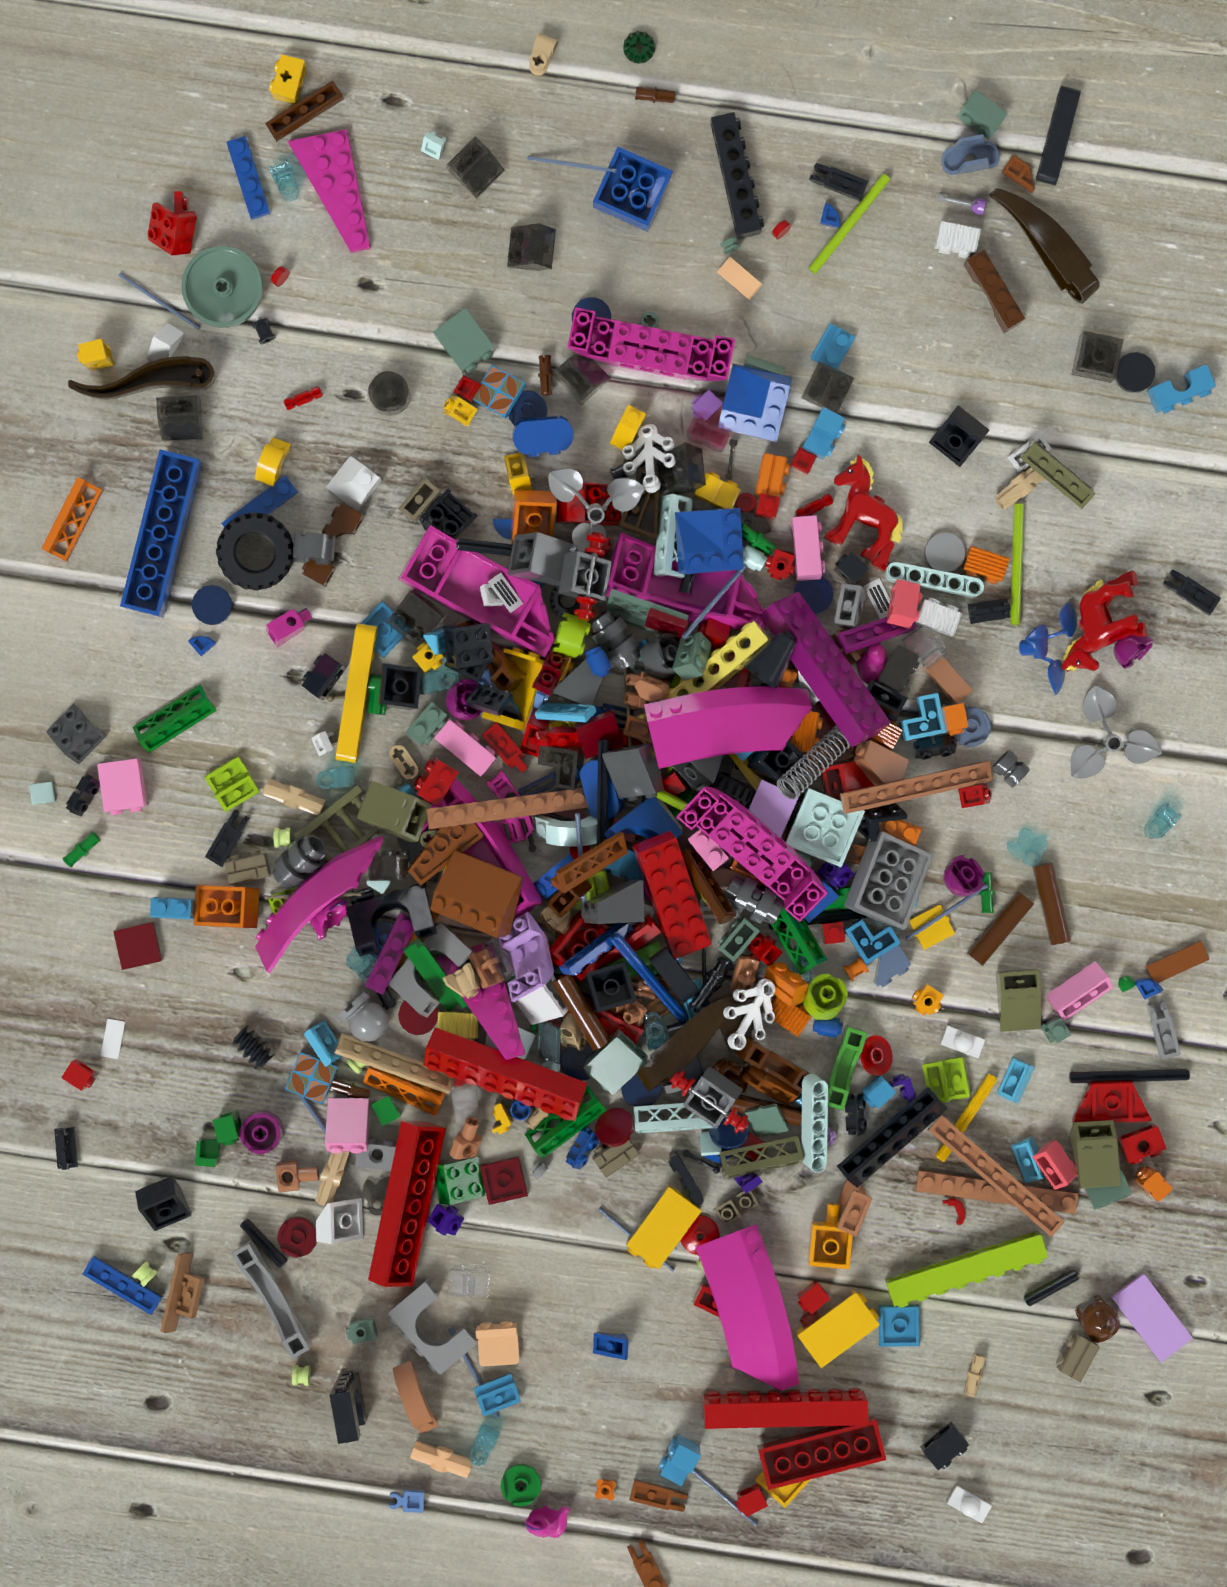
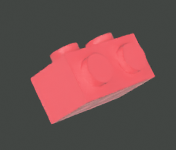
M900 579L896 580L891 590L887 623L910 629L913 622H917L920 610H917V606L922 599V593H919L920 584Z

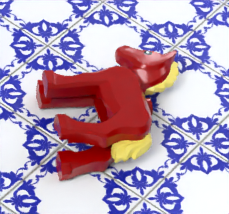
M858 454L854 461H850V466L834 478L835 485H849L851 487L847 495L845 511L839 524L833 530H830L824 536V539L835 545L837 543L843 545L855 520L877 528V540L870 548L864 549L860 556L870 560L872 566L884 572L888 566L894 542L899 543L902 539L903 520L896 514L894 509L884 504V499L876 495L874 497L869 495L874 482V472L872 467H870V463L865 461L864 458L861 459V456Z
M1135 571L1125 572L1104 584L1103 580L1097 581L1095 586L1092 585L1084 592L1079 605L1081 615L1079 624L1084 631V635L1079 637L1078 640L1072 641V645L1067 647L1066 654L1063 656L1062 670L1066 669L1067 672L1070 670L1074 672L1076 669L1096 671L1099 668V662L1091 655L1092 653L1129 636H1148L1145 623H1138L1137 615L1133 614L1113 622L1108 610V606L1115 596L1134 597L1131 586L1138 585Z

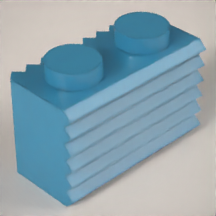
M153 897L151 899L150 917L194 919L195 899Z
M881 1075L875 1077L862 1089L865 1094L862 1097L872 1108L874 1106L881 1108V1106H884V1103H887V1100H890V1097H893V1094L896 1095V1091Z

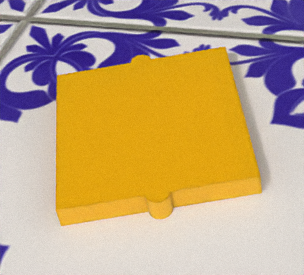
M939 904L910 919L909 922L913 930L916 931L944 911ZM945 915L917 935H914L918 938L923 950L955 934L949 923V917Z

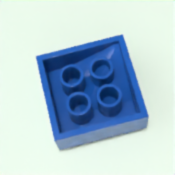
M617 147L608 167L609 169H617V173L610 171L605 173L593 200V208L648 232L673 171Z
M733 364L718 428L777 442L792 377Z
M740 508L675 512L678 573L694 574L744 569Z

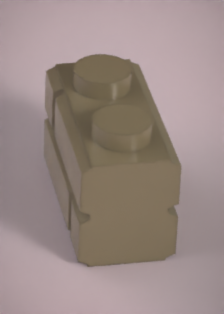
M426 478L419 483L420 486L416 487L398 508L415 524L441 495L440 490Z
M257 850L248 852L249 856L241 858V854L230 856L229 861L224 862L229 885L270 877L271 871L267 854Z
M629 1139L625 1144L618 1147L599 1146L593 1151L595 1155L592 1156V1159L607 1178L639 1155V1151Z
M1075 1332L1074 1336L1070 1335L1067 1339V1349L1064 1353L1059 1354L1056 1364H1058L1057 1368L1060 1372L1081 1382L1100 1346L1096 1342Z

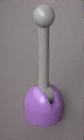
M939 194L937 197L940 202L949 201L971 206V210L978 215H983L987 200L976 198L972 202L945 197L944 194Z

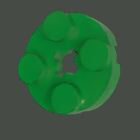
M526 1464L511 1466L505 1470L501 1479L503 1497L515 1506L531 1504L541 1490L539 1474L533 1466ZM519 1480L527 1484L523 1490L515 1486Z

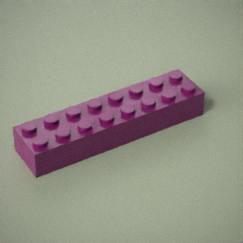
M799 591L773 602L760 615L774 636L779 632L784 633L786 630L795 637L793 641L796 642V646L791 655V661L852 747L879 734L891 723Z

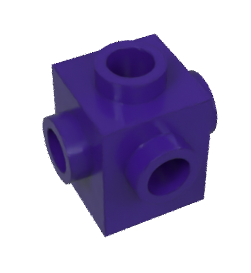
M825 862L818 871L822 879L836 891L845 886L854 875L845 863H843L842 867Z
M436 1204L427 1222L435 1227L438 1233L444 1236L447 1234L455 1236L464 1217L458 1213L459 1209L452 1205L445 1207Z

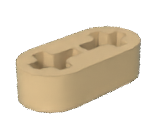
M401 745L393 746L389 752L390 759L404 778L408 780L415 779L419 774L418 765L405 747ZM395 749L403 750L402 757L405 761L402 762L399 758H394ZM405 763L410 767H415L413 776L405 774L407 771L404 766Z

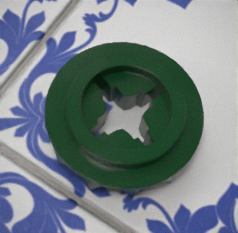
M638 30L630 33L624 40L623 51L627 59L637 64L649 61L655 52L653 37L648 35L647 32H640ZM638 40L641 42V45H645V47H642L641 54H639L637 48L633 47L637 45Z

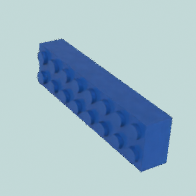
M159 450L120 607L164 618L203 465L201 460Z

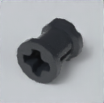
M268 318L260 319L252 324L253 329H256L260 338V344H266L276 338V335L270 329Z

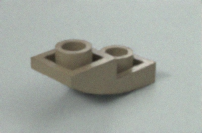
M753 1189L747 1194L740 1191L714 1208L723 1225L726 1226L741 1218L746 1212L759 1206L761 1202Z

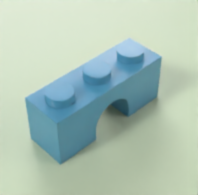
M1203 365L1184 375L1187 387L1183 392L1175 390L1170 380L1150 388L1147 393L1155 412L1163 411V414L1174 410V406L1181 403L1184 406L1193 402L1192 398L1198 395L1200 398L1212 394L1211 390L1216 387L1208 365Z

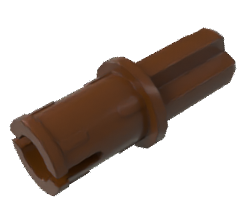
M636 86L635 100L653 101V103L655 101L674 103L676 94L674 91L660 90L657 87L653 89Z
M540 355L538 356L540 368L538 377L540 378L541 395L549 396L553 393L552 377L554 376L551 370V355H544L545 357Z
M336 1079L332 1081L330 1086L331 1091L347 1095V1098H369L371 1090L355 1086L354 1083L351 1085Z

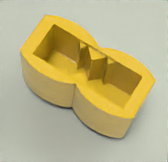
M714 472L704 473L694 497L719 509L733 508L741 491L738 488L739 485L730 480L727 482L720 480L721 476Z

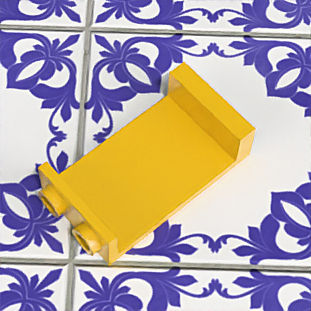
M513 647L512 650L504 648L503 652L511 655V660L526 674V677L515 690L510 691L516 705L520 708L523 719L519 721L501 715L499 717L487 712H483L482 718L524 731L537 690L532 688V685L541 671L544 661L540 659L541 655L529 652L526 655L524 654L525 651Z
M668 1184L664 1189V1194L631 1239L626 1241L627 1251L635 1257L641 1256L645 1259L643 1262L651 1269L656 1267L659 1270L701 1213V1207L692 1203L689 1198Z
M855 1289L851 1290L852 1295L806 1329L801 1327L796 1331L797 1336L820 1368H823L880 1326L877 1321L880 1317L873 1308L869 1310L865 1303L868 1301L861 1291L857 1293Z

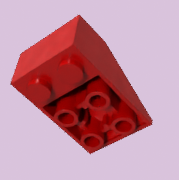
M583 482L582 488L577 491L589 505L597 503L603 506L607 499L610 498L607 492L609 484ZM576 495L570 502H562L557 499L556 523L572 525L580 523L590 524L587 509ZM611 501L604 511V519L596 524L619 526L621 511L615 509Z
M855 761L829 766V768L825 769V772L821 773L824 794L840 801V793L874 786Z

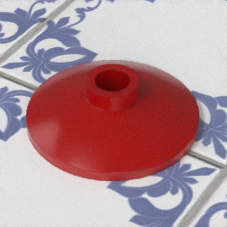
M879 1035L866 1038L860 1054L861 1063L869 1074L874 1076L883 1075L892 1065L893 1054L891 1046L885 1038Z
M698 1215L680 1240L681 1244L689 1253L698 1255L695 1247L720 1238L719 1228L710 1217ZM698 1233H702L704 1237L703 1239L698 1240L696 1238V1235Z

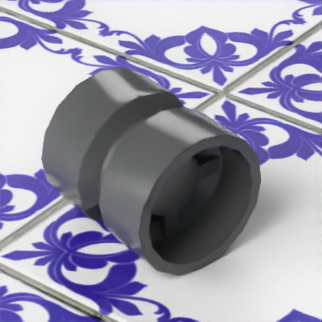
M1008 750L996 761L991 769L999 776L1003 775L1004 781L1013 788L1027 775L1030 768L1023 762H1018V757L1011 750Z

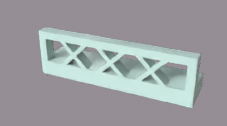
M676 494L661 497L653 572L655 576L670 575L678 578H684L685 574L671 570L672 562L675 559L678 563L677 551L674 548V542L676 541L675 512H680L678 509L679 501L685 503V511H691V498Z
M684 1103L634 1107L635 1131L638 1134L714 1127L699 1117L693 1118L694 1113L687 1119H681L677 1113L682 1108H685L682 1106ZM662 1109H668L672 1113L668 1120L662 1121L657 1117ZM639 1111H648L653 1115L647 1122H639Z

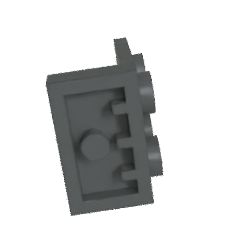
M75 704L46 731L64 755L77 764H80L107 736L101 729L93 725Z

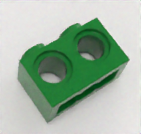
M239 1110L219 1115L212 1120L218 1144L224 1143L227 1146L237 1143L236 1141L240 1140L242 1122Z

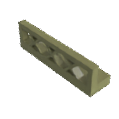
M1034 439L1029 442L1028 449L1020 458L1083 509L1095 495L1094 489Z
M798 1136L719 1153L723 1167V1180L801 1164L804 1160ZM794 1142L797 1153L789 1154L784 1151L785 1144ZM767 1147H773L779 1151L773 1158L763 1154ZM748 1151H753L759 1155L754 1162H750L743 1157ZM734 1155L740 1160L735 1166L728 1167L725 1156Z

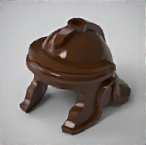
M725 1058L718 1060L712 1068L742 1088L743 1091L741 1093H745L748 1083L744 1082L742 1075L744 1072L749 1071L750 1063L746 1061L737 1062L731 1059L726 1062Z
M1097 1295L1094 1298L1098 1302L1090 1304L1083 1313L1077 1307L1075 1313L1085 1333L1089 1335L1091 1340L1101 1343L1117 1333L1119 1322L1114 1309Z

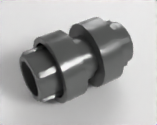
M606 610L590 621L591 627L594 630L591 637L597 646L604 644L607 648L605 653L610 664L616 662L619 668L623 670L641 657L636 649L640 643L633 633L626 635L624 629L627 627V624L621 615L614 617L610 610Z
M314 835L298 837L289 846L288 850H285L275 860L273 871L275 880L285 888L299 886L311 873L317 871L324 864L327 851L324 842Z
M734 876L724 894L728 901L732 903V908L740 914L744 909L752 913L750 919L759 924L763 920L774 924L784 906V901L777 898V894L769 887H766L764 891L756 887L758 881L747 876L744 880Z

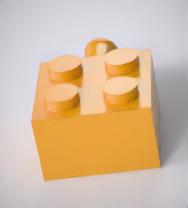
M827 1203L826 1221H811L807 1258L809 1266L850 1269L853 1235L837 1229L839 1204Z

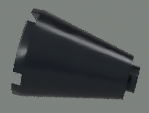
M786 630L784 633H777L745 662L743 667L752 674L754 673L769 686L777 689L796 646V642L793 641L795 637Z

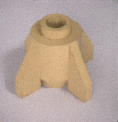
M546 907L540 913L541 915L536 922L539 925L545 926L546 929L552 932L554 938L557 939L561 933L564 934L568 930L573 917L572 910L561 918L550 907Z
M470 963L443 978L446 986L461 995L462 998L467 997V999L476 996L478 994L477 990L480 989V977L473 970Z

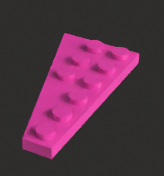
M347 129L288 141L350 252L371 249Z
M493 941L470 947L476 953L487 949L492 958L496 957L498 959ZM446 955L435 958L447 976L462 969ZM498 962L496 966L498 967L500 973L503 976L500 962ZM505 980L488 988H482L480 985L476 996L470 999L463 997L505 1060L525 1055Z

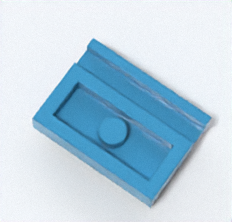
M830 323L810 359L835 373L856 337Z
M511 1373L473 1388L483 1417L521 1402Z

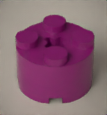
M270 1111L255 1112L243 1122L240 1128V1140L252 1153H268L282 1140L284 1133L283 1124L279 1116ZM261 1128H263V1131H266V1134L263 1135V1137L261 1133H258V1130H260Z

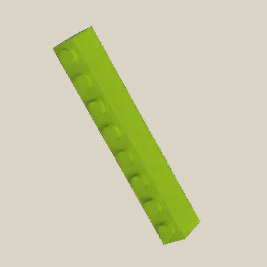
M1036 1231L885 1279L892 1304L894 1307L898 1306L901 1308L908 1306L910 1301L927 1300L929 1295L932 1294L943 1295L948 1292V1289L954 1287L962 1289L967 1286V1283L973 1281L980 1283L987 1280L986 1277L992 1275L999 1277L1005 1275V1271L1011 1269L1018 1271L1024 1269L1025 1265L1030 1263L1033 1265L1043 1263L1044 1259L1049 1257L1042 1235Z

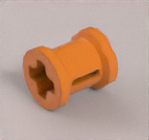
M860 956L850 965L843 966L851 981H854V978L860 974L869 972Z

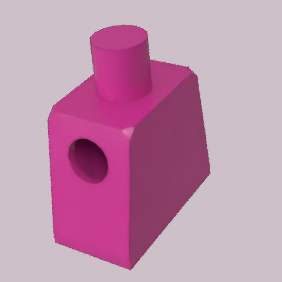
M307 608L298 613L291 609L266 624V632L278 648L301 633L305 627L304 623L310 620L312 616ZM294 622L295 625L289 626L287 623Z

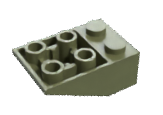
M370 781L356 818L406 842H418L427 819L426 809H430L432 804L410 794Z
M1035 968L996 971L1000 1032L1041 1029L1042 990L1040 970Z
M1114 1121L1073 1123L1070 1139L1080 1189L1121 1186L1118 1143Z

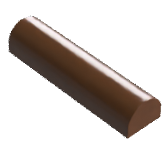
M332 80L265 124L277 142L344 100V97Z
M684 849L681 853L688 874L720 925L729 922L736 916V913L696 849Z
M1053 862L1033 866L1050 944L1057 945L1070 942L1071 937Z
M1017 892L967 954L981 966H984L1032 908L1034 903L1022 893Z
M560 974L552 982V985L591 1048L597 1050L610 1042L611 1038L573 976Z
M742 1094L739 1095L730 1109L732 1111L736 1107L737 1112L745 1114V1110L757 1108L760 1105L777 1104L787 1124L800 1126L802 1121V1109L799 1107L786 1106L781 1103Z

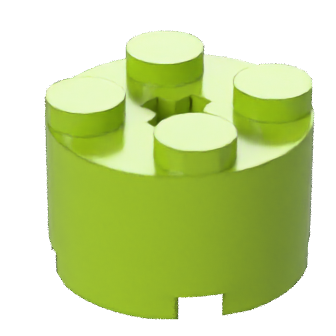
M564 612L562 617L565 620L559 623L554 641L557 647H554L553 651L577 658L578 655L583 654L585 643L582 641L584 636L589 634L591 623L578 619V616Z
M830 974L818 975L810 982L805 992L806 995L803 1003L813 1019H832L839 1014L846 1003L848 996L846 985L841 979L835 978Z

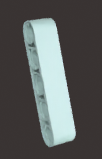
M899 562L891 563L885 570L886 579L894 583L897 579L920 584V588L970 598L977 597L984 590L983 582L974 577ZM891 567H896L899 570L898 577L890 575L889 570ZM911 571H916L919 574L918 581L910 579L909 574ZM930 575H936L938 577V585H932L930 583ZM950 579L958 581L959 586L957 589H952L949 586ZM970 583L977 584V593H972L969 590Z
M808 1074L802 1081L801 1150L804 1157L802 1162L813 1172L820 1173L827 1165L828 1085L817 1075Z

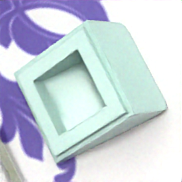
M52 782L29 785L33 805L56 802Z
M368 880L366 883L383 894L387 891L393 880Z
M709 1131L700 1132L701 1156L719 1155L721 1148L712 1142Z

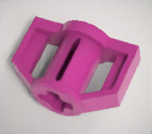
M532 816L509 818L495 823L507 841L512 844L528 839L535 830ZM522 818L525 819V822H526V825H527V828H528V833H527V835H525V832H524V829H523V826H522V822H521V819H522ZM507 823L512 840L507 838L503 824Z

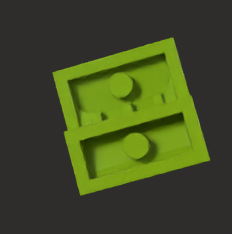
M239 755L204 775L206 782L214 792L225 813L260 792Z
M964 1056L922 1064L926 1088L929 1087L943 1102L971 1097Z

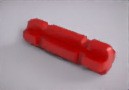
M316 386L311 388V391L306 390L294 395V398L289 397L283 401L286 409L291 410L296 405L301 406L313 401L312 399L321 398L323 394L320 387Z
M826 494L821 497L822 499L818 498L805 505V508L801 507L796 510V516H810L822 510L824 506L831 505L833 503L831 495Z

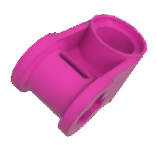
M502 770L492 780L486 781V784L499 799L506 798L509 793H515L517 797L520 796Z

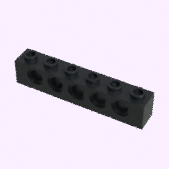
M735 112L711 117L710 125L737 239L760 235L764 223L762 215L758 216L757 208H759L758 197L753 195L752 189L755 188L753 176L749 177L748 173L750 161L748 157L744 156L743 150L746 149L744 137L740 138L739 130L742 129L740 118H736ZM725 133H731L733 134L734 138L732 140H726L723 137V135ZM734 152L739 157L736 160H731L728 154ZM740 172L743 178L735 179L732 174ZM744 191L747 194V198L740 199L737 193ZM749 211L752 217L749 219L743 218L741 213Z
M927 1087L838 1164L837 1167L846 1179L858 1188L942 1115L948 1107L933 1090Z

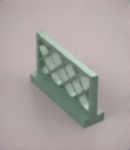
M611 589L606 610H610L614 617L621 615L625 623L658 635H663L664 633L645 627L650 608L685 620L689 616Z

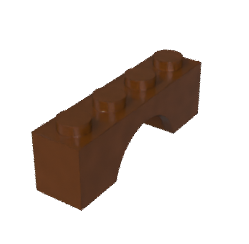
M982 250L968 258L964 263V267L973 282L978 284L987 296L992 306L994 317L1004 334L1020 325L1026 318L986 251Z
M341 503L339 507L336 506L331 514L333 519L330 524L325 525L321 534H328L329 538L335 536V539L346 534L355 535L364 516ZM315 560L304 563L302 574L326 587L335 572L331 563L328 565H317Z
M469 620L459 624L458 627L475 624ZM492 641L493 663L487 666L491 673L490 681L501 691H513L526 677V674Z
M745 1036V1047L737 1050L735 1053L746 1062L759 1069H763L802 1093V1081L806 1075L811 1073Z

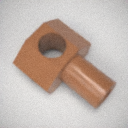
M646 676L635 685L639 696L649 702L662 699L669 694V682L666 678L656 679Z
M467 1117L462 1132H459L455 1137L450 1151V1155L454 1159H465L477 1155L482 1138L480 1134L476 1133L479 1126V1121L476 1118Z
M297 1160L277 1162L278 1192L300 1191V1182L318 1181V1166L299 1168ZM284 1172H290L293 1175V1180H285Z

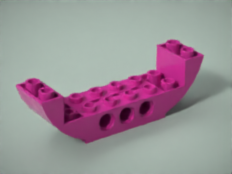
M575 307L567 348L577 354L607 363L608 365L684 380L723 381L728 379L735 339L715 335V340L626 323L596 317L595 311Z
M708 786L703 787L676 816L691 830L697 826L782 898L785 910L799 922L828 894L818 876L790 845L736 799L734 800L720 790Z

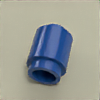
M600 646L585 653L587 656L586 661L593 676L598 675L601 678L610 674L609 669L612 666L605 651Z
M836 1017L829 1020L814 1019L812 1031L817 1032V1035L836 1038L837 1034L841 1035L843 1023H840V1018Z

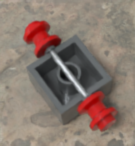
M592 532L591 535H587L586 540L590 542L588 548H585L584 553L576 551L566 553L564 556L558 593L576 598L580 605L579 609L574 610V614L580 620L588 621L590 618H593L595 613L591 611L592 605L606 600L612 561L598 557L604 556L605 552L601 550L602 544L607 542L603 534L598 532Z
M710 1066L701 1076L696 1086L693 1085L696 1080L694 1078L691 1080L685 1078L683 1070L681 1073L676 1072L670 1080L672 1083L671 1088H680L684 1097L688 1091L690 1093L682 1106L715 1129H717L724 1118H727L724 1125H733L735 1133H738L739 1130L741 1132L745 1130L749 1124L747 1121L749 1116L741 1117L738 1115L736 1107L732 1112L730 1111L743 1091L742 1088Z

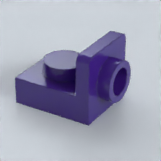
M904 1074L892 1077L893 1080L889 1081L890 1086L902 1085L903 1087L900 1088L903 1100L907 1099L910 1103L916 1097L910 1077L904 1076Z
M756 1173L734 1177L742 1191L746 1194L762 1183V1180Z

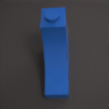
M653 797L645 800L604 833V836L609 839L618 832H622L623 834H637L650 839L671 831L679 842L678 837L683 832L657 799Z

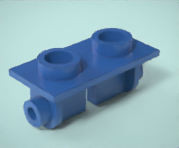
M588 1127L581 1130L575 1141L581 1145L580 1148L573 1145L566 1156L567 1160L565 1162L572 1165V1168L581 1169L589 1160L590 1152L599 1143L596 1133L592 1132L593 1130Z

